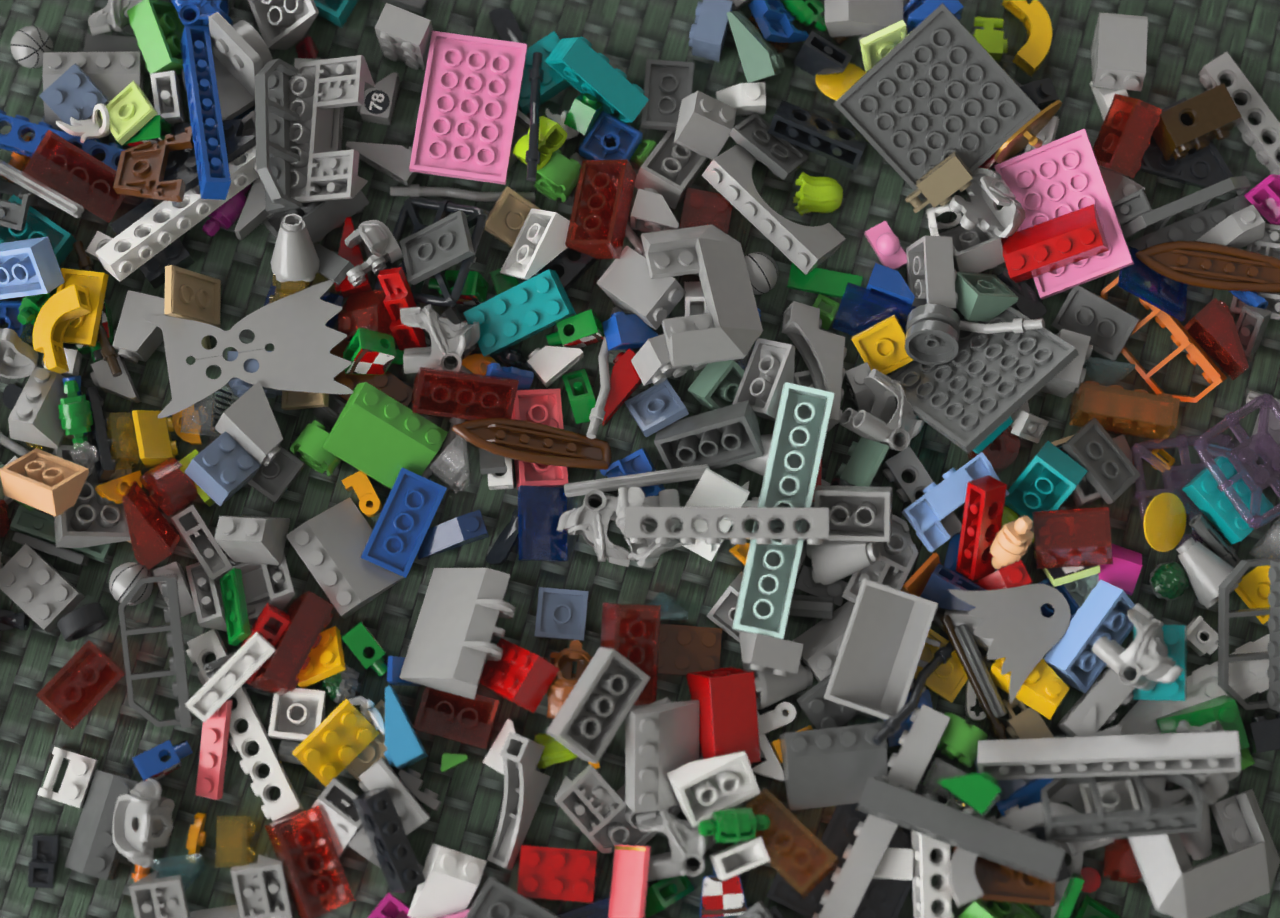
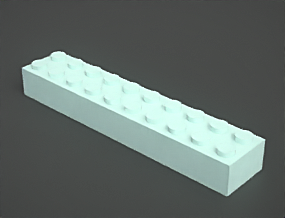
M787 382L783 385L758 502L759 508H811L834 398L833 392ZM775 519L771 521L770 529L774 533H781L784 526L780 520ZM798 520L795 525L796 530L800 533H805L807 522L805 520ZM754 521L752 533H755L758 530V524L756 521ZM750 540L732 626L733 630L758 633L779 639L784 638L804 540H797L795 545H784L782 540H772V544H756V540Z

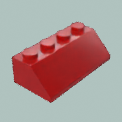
M1094 204L1018 231L1014 235L1008 236V238H1002L1004 261L1010 279L1016 283L1109 251Z

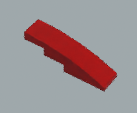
M402 267L380 270L377 277L386 295L383 303L392 320L389 328L399 350L427 347L423 329L406 326L400 320V308L416 307Z

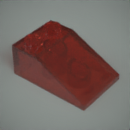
M1214 298L1184 328L1234 381L1249 366L1233 316L1229 312V307L1223 301H1218Z
M134 480L124 493L122 501L135 558L149 570L173 554L180 536Z

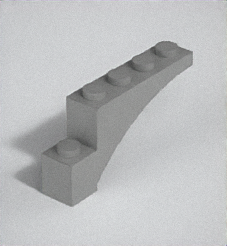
M793 301L784 312L782 333L787 334L800 352L810 371L815 389L834 393L827 431H830L842 418L840 402L844 395V389H842V380L845 376L843 360L847 353L845 337L820 330L822 320L819 319V308Z
M509 732L500 754L503 756L504 795L499 825L487 858L488 861L512 870L551 777L535 770L545 746L512 732Z

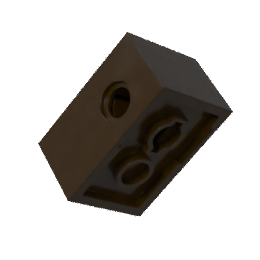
M1223 83L1160 112L1149 129L1166 161L1173 158L1177 161L1189 154L1188 151L1194 148L1199 151L1210 144L1209 141L1217 138L1220 141L1230 136V131L1242 116Z

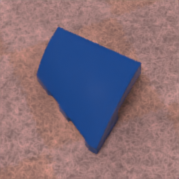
M753 0L748 5L765 40L790 43L805 41L809 37L806 31H800L794 27L792 22L795 18L784 8L779 0Z
M491 363L487 365L486 375L479 377L478 387L511 392L513 390H529L534 372L515 367H500L498 363Z
M645 448L610 464L607 470H600L601 474L608 478L656 471ZM663 484L638 487L644 492L645 497L659 496L660 491L666 490Z

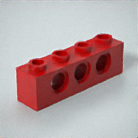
M990 475L969 481L967 484L956 571L973 581L995 572V568L991 564L993 555L990 553V547L997 532L1001 530L1007 484Z

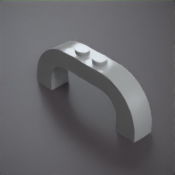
M1041 802L1031 804L1022 809H1019L1017 805L1004 811L1006 816L996 819L995 816H992L986 820L994 824L997 821L1006 823L1012 827L1011 830L1018 833L1035 827L1045 826V816ZM1049 802L1052 816L1080 814L1066 805ZM1099 839L1067 842L1073 856L1100 843ZM956 848L951 858L948 872L950 890L958 908L984 895L975 876V862L978 855L960 848Z

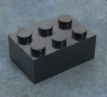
M149 198L112 222L110 226L119 235L155 208L156 205ZM177 238L139 268L150 284L156 289L165 283V266L173 265L186 269L194 264L195 261L180 239Z

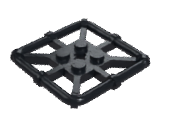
M409 197L404 201L405 204L400 211L393 231V236L400 249V240L409 215L414 225L412 234L429 226L422 223L417 211L418 207L438 210L434 223L459 210L469 215L467 217L469 229L475 225L471 240L474 254H476L485 229L486 220L488 219L487 212L484 209L456 204L446 199L437 201L425 198L411 199ZM473 255L463 260L452 291L444 275L446 269L432 276L436 277L444 297L421 293L425 280L415 285L412 284L410 289L415 304L425 303L440 307H454L457 305L472 264H475L477 257ZM403 258L402 264L398 267H402L404 274L406 275L407 273ZM386 262L387 267L385 269H390L392 263ZM377 277L374 285L377 293L385 295Z

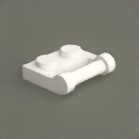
M54 747L52 752L54 757L43 788L40 787L37 795L82 808L98 760ZM63 758L70 759L59 793L52 791Z

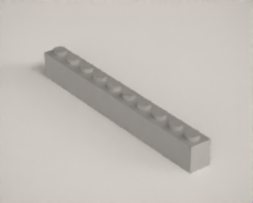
M924 704L921 709L917 707L910 718V721L914 722L910 731L904 730L899 740V744L902 745L899 754L893 753L887 765L891 770L887 777L884 775L882 777L889 780L890 785L895 787L904 785L913 789L914 793L951 718ZM870 814L865 823L859 822L854 832V835L858 837L854 845L848 844L842 856L846 859L843 868L837 867L831 879L835 884L831 891L826 889L820 901V904L824 906L820 914L815 912L812 918L854 917L898 825Z
M1238 731L978 741L977 764L979 774H982V772L988 773L996 780L1241 772Z

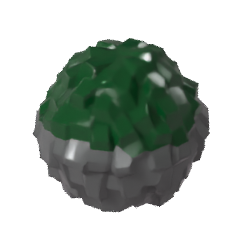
M1177 562L1160 563L1150 573V589L1158 598H1163L1167 601L1171 599L1176 600L1182 597L1184 591L1189 588L1190 581L1185 570Z
M347 664L345 665L346 670L323 679L321 682V690L326 692L329 701L341 704L345 699L354 698L356 695L355 691L358 687L359 673Z

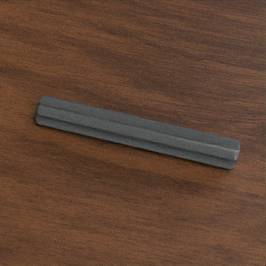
M966 624L957 626L955 633L994 717L998 718L1005 715L1007 710Z

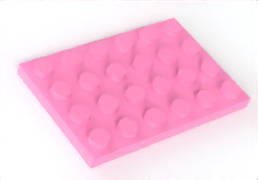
M432 31L409 166L410 172L506 185L527 56V44Z
M1085 129L994 165L996 172L1001 175L1016 197L1015 200L1021 204L1025 211V219L1017 232L1093 204L1096 207L1109 251L1033 277L1041 299L1048 298L1134 264Z

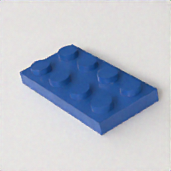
M401 467L360 558L406 578L447 488Z

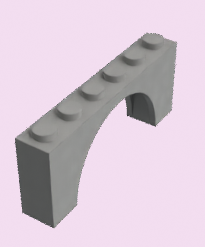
M736 144L714 158L702 176L805 275L831 257L846 240L829 222L816 227L804 226L784 218L769 207L761 198L753 183L752 167L757 160L744 147Z

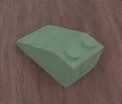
M741 11L726 13L747 83L757 82L784 73L782 68L785 67L782 54H778L775 47L768 40H765L761 32Z

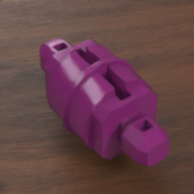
M251 183L208 215L209 220L207 219L202 229L205 234L212 237L220 230L219 227L229 230L242 213L247 200L245 195L250 190Z

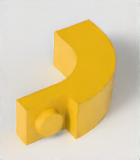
M1003 0L1002 6L1024 24L1028 34L1027 43L1018 51L1013 62L1028 75L1032 76L1041 66L1051 45L1052 25L1049 15L1038 0H1033L1030 4L1027 3V0Z
M75 284L58 291L47 300L38 313L33 329L34 350L44 354L43 361L48 370L59 374L69 371L63 348V336L67 327L75 319L92 312L87 290Z

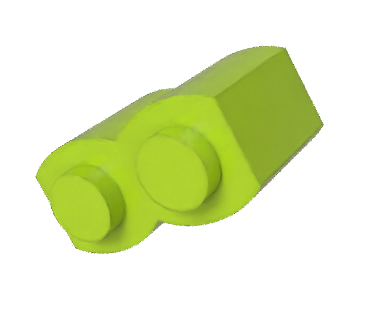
M544 116L539 117L538 151L540 152V163L537 164V171L548 163L552 152L558 150L563 145L568 135L559 123ZM530 128L528 133L517 141L512 150V153L525 165H527L525 157L526 151L529 149Z

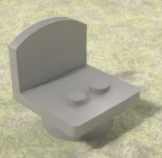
M215 12L209 16V30L222 120H232L255 105V76L268 61L273 59L265 41L252 25L244 20H240L231 26L219 12ZM183 69V70H182V78H183L184 88H185V90H186L185 77H184V69Z

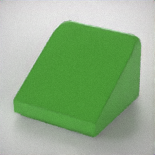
M819 294L813 307L820 309L819 319L822 320L821 328L828 330L841 304Z
M442 754L441 773H445L469 761L468 755Z

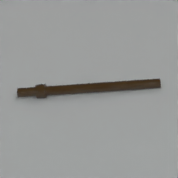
M949 614L941 617L940 620L987 717L992 736L996 737L997 740H1008L1005 734L1007 730L1003 722L994 717L955 633V626Z

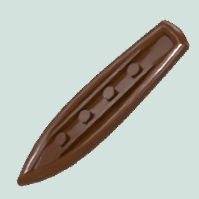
M1200 241L1166 242L1150 246L1135 253V257L1152 270L1184 284L1218 290L1280 293V259Z
M482 418L466 421L452 427L453 432L473 445L510 459L545 465L607 470L611 463L612 453L609 442L597 438L590 439L586 435L548 425L517 419Z

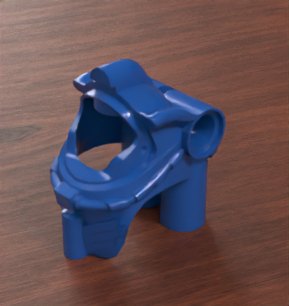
M171 0L184 26H209V16L215 12H219L231 26L233 24L228 16L229 0Z

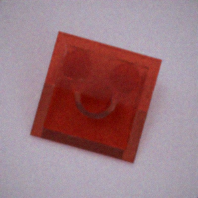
M383 289L353 294L349 297L342 310L337 314L338 331L347 334L344 340L351 341L358 328H365L393 336L389 328L392 320L383 303L386 297Z

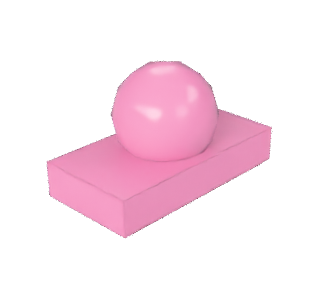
M886 220L865 231L864 235L883 266L898 270L907 265V255L900 245L899 238L892 232Z

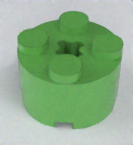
M558 149L552 152L548 163L537 171L534 187L551 200L556 201L558 198H561V202H565L582 179V174L579 171L582 166L576 160L563 156Z
M313 420L311 424L308 423L290 447V450L294 455L298 451L302 455L300 460L313 470L321 474L327 471V476H331L342 460L322 448L329 433L325 431L326 428L320 422Z
M945 712L944 715L951 719L936 749H942L940 753L948 759L954 760L957 757L960 763L971 768L978 757V741L987 740L988 735L978 727L965 723L966 720L952 713Z

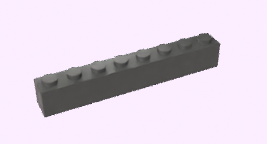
M868 777L858 805L859 811L1050 883L1055 882L1066 851L1061 849L1059 843L1051 840L1042 842L1037 840L1036 835L1030 832L1021 831V833L1011 830L1012 827L1006 823L997 821L994 824L986 821V816L976 812H972V815L962 812L960 806L948 803L947 806L938 803V799L928 794H923V797L914 794V790L907 786L899 785V787L890 785L889 780L883 777Z

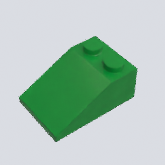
M1227 695L1156 719L1160 734L1176 733L1177 726L1182 720H1186L1190 726H1202L1217 720L1224 731H1238L1240 750L1250 747L1236 701Z

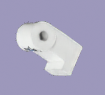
M782 702L774 710L759 715L757 710L759 736L791 723L796 717L795 707L789 702Z

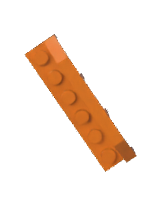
M1133 267L1126 269L1101 291V297L1107 300L1108 292L1123 280V283L1131 292L1135 290L1141 297L1139 302L1146 310H1152L1148 316L1137 324L1132 335L1153 318L1163 329L1167 327L1172 333L1170 338L1178 348L1148 373L1126 347L1121 352L1161 400L1197 403L1227 379L1225 374ZM1185 349L1188 352L1186 354L1188 360L1194 366L1198 364L1204 371L1202 373L1203 377L1211 385L1197 396L1165 394L1151 376Z

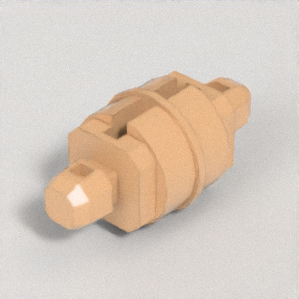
M1028 516L1003 525L1001 530L997 532L990 547V553L993 555L991 564L995 569L998 570L1015 563L1027 553L1028 547L1034 538V533L1031 531L1032 520Z

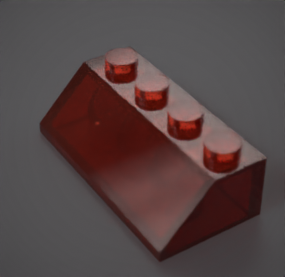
M50 130L46 132L22 169V172L73 200L83 206L85 210L107 223H110L126 196L117 194L113 187L117 173L116 170Z
M628 159L582 161L565 242L567 247L597 259H620L636 180V173Z
M420 367L415 376L411 397L412 413L467 420L482 418L511 419L519 381L516 379Z
M310 591L294 599L287 611L291 621L275 645L276 651L263 663L250 686L278 695H283L289 691L292 692L299 682L297 676L300 670H304L311 659L308 656L311 649H315L322 638L319 635L322 628H326L333 617L331 611L334 605Z
M603 602L601 647L614 649L650 677L633 705H647L656 702L661 606Z
M319 806L305 809L264 825L277 860L282 862L286 884L300 918H317L355 900Z

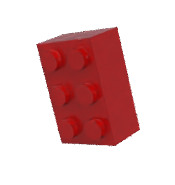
M501 638L496 646L503 650L501 660L487 661L479 683L501 697L534 713L560 669L540 656Z
M521 845L517 892L528 898L593 903L597 851Z

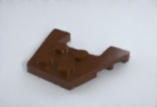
M191 126L184 128L186 132L175 136L171 135V133L167 134L165 140L154 144L148 141L121 151L113 186L116 193L183 202L186 188L183 179L163 180L169 152L194 148Z

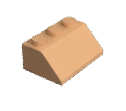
M37 448L0 469L3 495L53 516L61 515L75 505L89 474L88 468Z

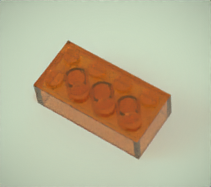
M1086 381L1080 384L1072 397L1069 425L1083 427L1088 421L1096 418L1108 432L1166 441L1177 427L1180 399L1173 398L1172 395L1166 393L1155 395L1149 394L1148 391L1143 389L1131 391L1125 390L1124 387L1119 385L1108 387L1102 386L1095 381Z
M765 787L745 807L751 808L754 815L764 814L769 817L770 828L763 831L756 830L755 838H762L770 861L767 863L803 898L840 863L838 858Z

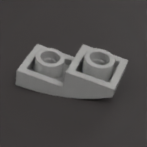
M410 768L406 772L400 769L398 774L406 787L420 801L438 811L442 804L441 801L437 800L439 795L427 788L424 792L420 791L424 784V781L420 780L422 774Z

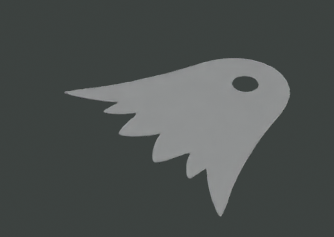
M1029 584L988 591L949 590L957 598L976 607L968 612L969 615L984 619L974 630L973 634L981 638L994 639L989 647L987 659L1006 658L1002 665L1001 675L1011 671L1009 699L1010 703H1012L1031 671L1066 633L1071 617L1067 600L1057 589L1045 584ZM1045 603L1051 604L1054 608V615L1050 618H1046L1041 614V606Z

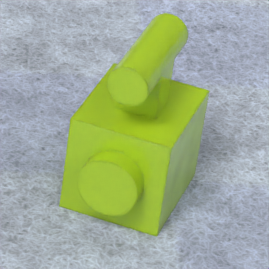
M974 17V27H983V29H975L973 36L996 61H1000L1002 54L1007 52L1008 41L1004 39V31L994 30V28H1003V19Z

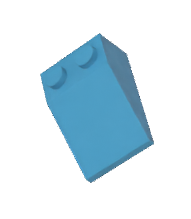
M389 685L385 687V746L387 751L384 754L390 766H396V768L402 770L428 757L395 689Z

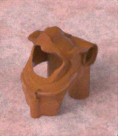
M573 640L569 648L564 649L560 653H550V663L560 670L547 690L548 707L546 718L554 719L593 658V656L582 650V644L578 640ZM573 661L577 662L576 674H572Z

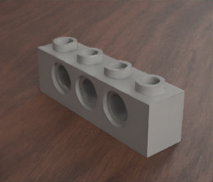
M910 446L883 464L884 470L882 471L884 476L890 483L894 482L898 488L896 490L898 497L903 503L907 502L909 506L916 501V493H924L922 490L933 483V480ZM904 472L911 473L914 477V482H904L901 474ZM954 512L941 520V524L951 538L961 532L962 524Z

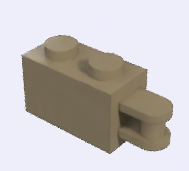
M953 152L916 181L918 188L909 194L905 201L911 203L915 213L929 203L934 208L938 205L942 207L952 199L951 195L957 190L962 192L972 184L970 180L973 179V174L957 153ZM920 193H923L926 197L923 201L918 198Z
M1014 698L1012 703H1010V699L1007 701L1005 699L1002 700L1010 717L1005 722L1007 726L1006 733L1010 739L1054 738L1037 711L1030 707L1027 708L1023 702ZM1019 706L1022 712L1015 715L1012 709Z

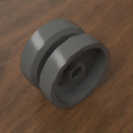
M925 304L913 309L907 316L905 351L908 356L914 361L926 365H940L953 360L958 354L961 320L958 314L951 308L941 304Z

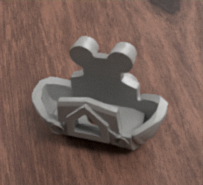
M977 168L972 172L973 179L970 180L972 184L966 188L969 195L967 201L961 196L954 195L948 206L955 213L959 214L962 211L964 215L960 220V224L963 228L972 230L977 224L984 232L992 230L998 237L1008 238V236L1014 235L1023 223L1025 211L1021 204L1015 200L1016 197L998 172ZM996 204L1003 206L1002 209L998 210Z
M369 220L361 223L358 229L344 240L346 246L350 248L361 243V247L368 257L364 263L353 267L346 273L347 279L354 287L359 286L366 280L365 274L369 271L377 274L380 270L387 267L386 262L393 263L403 258L402 251L393 234L383 222L378 220Z
M147 778L146 781L137 783L135 788L130 790V794L119 796L113 816L112 834L115 847L131 863L142 868H149L153 865V848L167 846L170 834L174 828L171 814L174 809V802L172 799L161 797V785L156 779Z

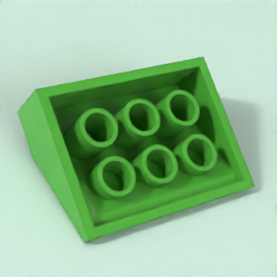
M363 382L356 385L354 393L351 394L322 448L392 489L401 467L420 476L423 474L437 454L448 432L369 383Z

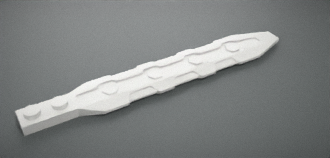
M1269 634L1254 642L1250 641L1238 647L1232 654L1268 651ZM1269 659L1229 662V686L1243 700L1257 692L1262 693L1269 689V679L1267 676ZM1218 661L1211 665L1206 664L1187 677V701L1139 700L1117 724L1122 726L1121 735L1160 734L1156 722L1157 718L1227 695L1218 686Z

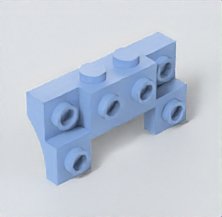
M983 452L957 471L954 467L942 475L944 480L936 485L933 482L922 490L924 495L902 511V514L915 529V534L930 553L951 538L940 521L965 503L968 482L988 475L1000 481L992 464ZM1006 489V495H1005V497L1010 494V493L1007 491V489Z

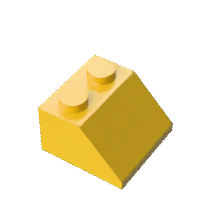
M135 410L132 411L140 459L145 467L150 468L176 463L175 455L179 454L176 440H171L170 432L174 431L172 417L157 418L161 411Z

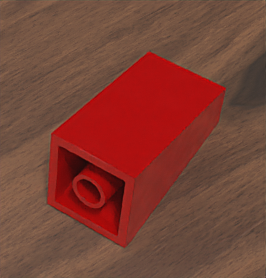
M725 667L687 673L691 701H699V740L703 759L745 752L750 766H752L751 763L760 762L754 671Z

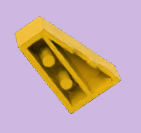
M999 658L992 665L989 674L994 684L1009 694L1011 671L1001 675L1002 665L1006 658ZM1042 658L1028 675L1015 698L1050 720L1070 688Z

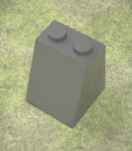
M1099 13L1091 46L1093 87L1141 91L1146 74L1148 17Z
M628 246L622 250L597 281L599 287L618 308L627 314H636L643 322L655 330L658 329L663 319H666L686 294V291L673 277L651 279L646 258Z
M128 290L112 345L119 352L118 355L124 357L123 360L131 363H138V360L146 362L164 341L162 329L146 321L143 316H169L164 314L165 298Z
M256 382L223 412L215 429L220 434L226 431L260 465L263 464L266 467L276 458L275 455L281 450L279 445L283 437L264 389L259 382Z
M248 515L219 516L214 540L234 562L281 565L290 518Z

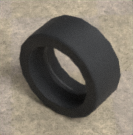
M95 602L66 614L57 622V626L64 640L70 642L99 630L108 622V618L101 604Z

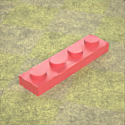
M227 699L205 723L203 722L196 796L215 800L222 799L232 700Z

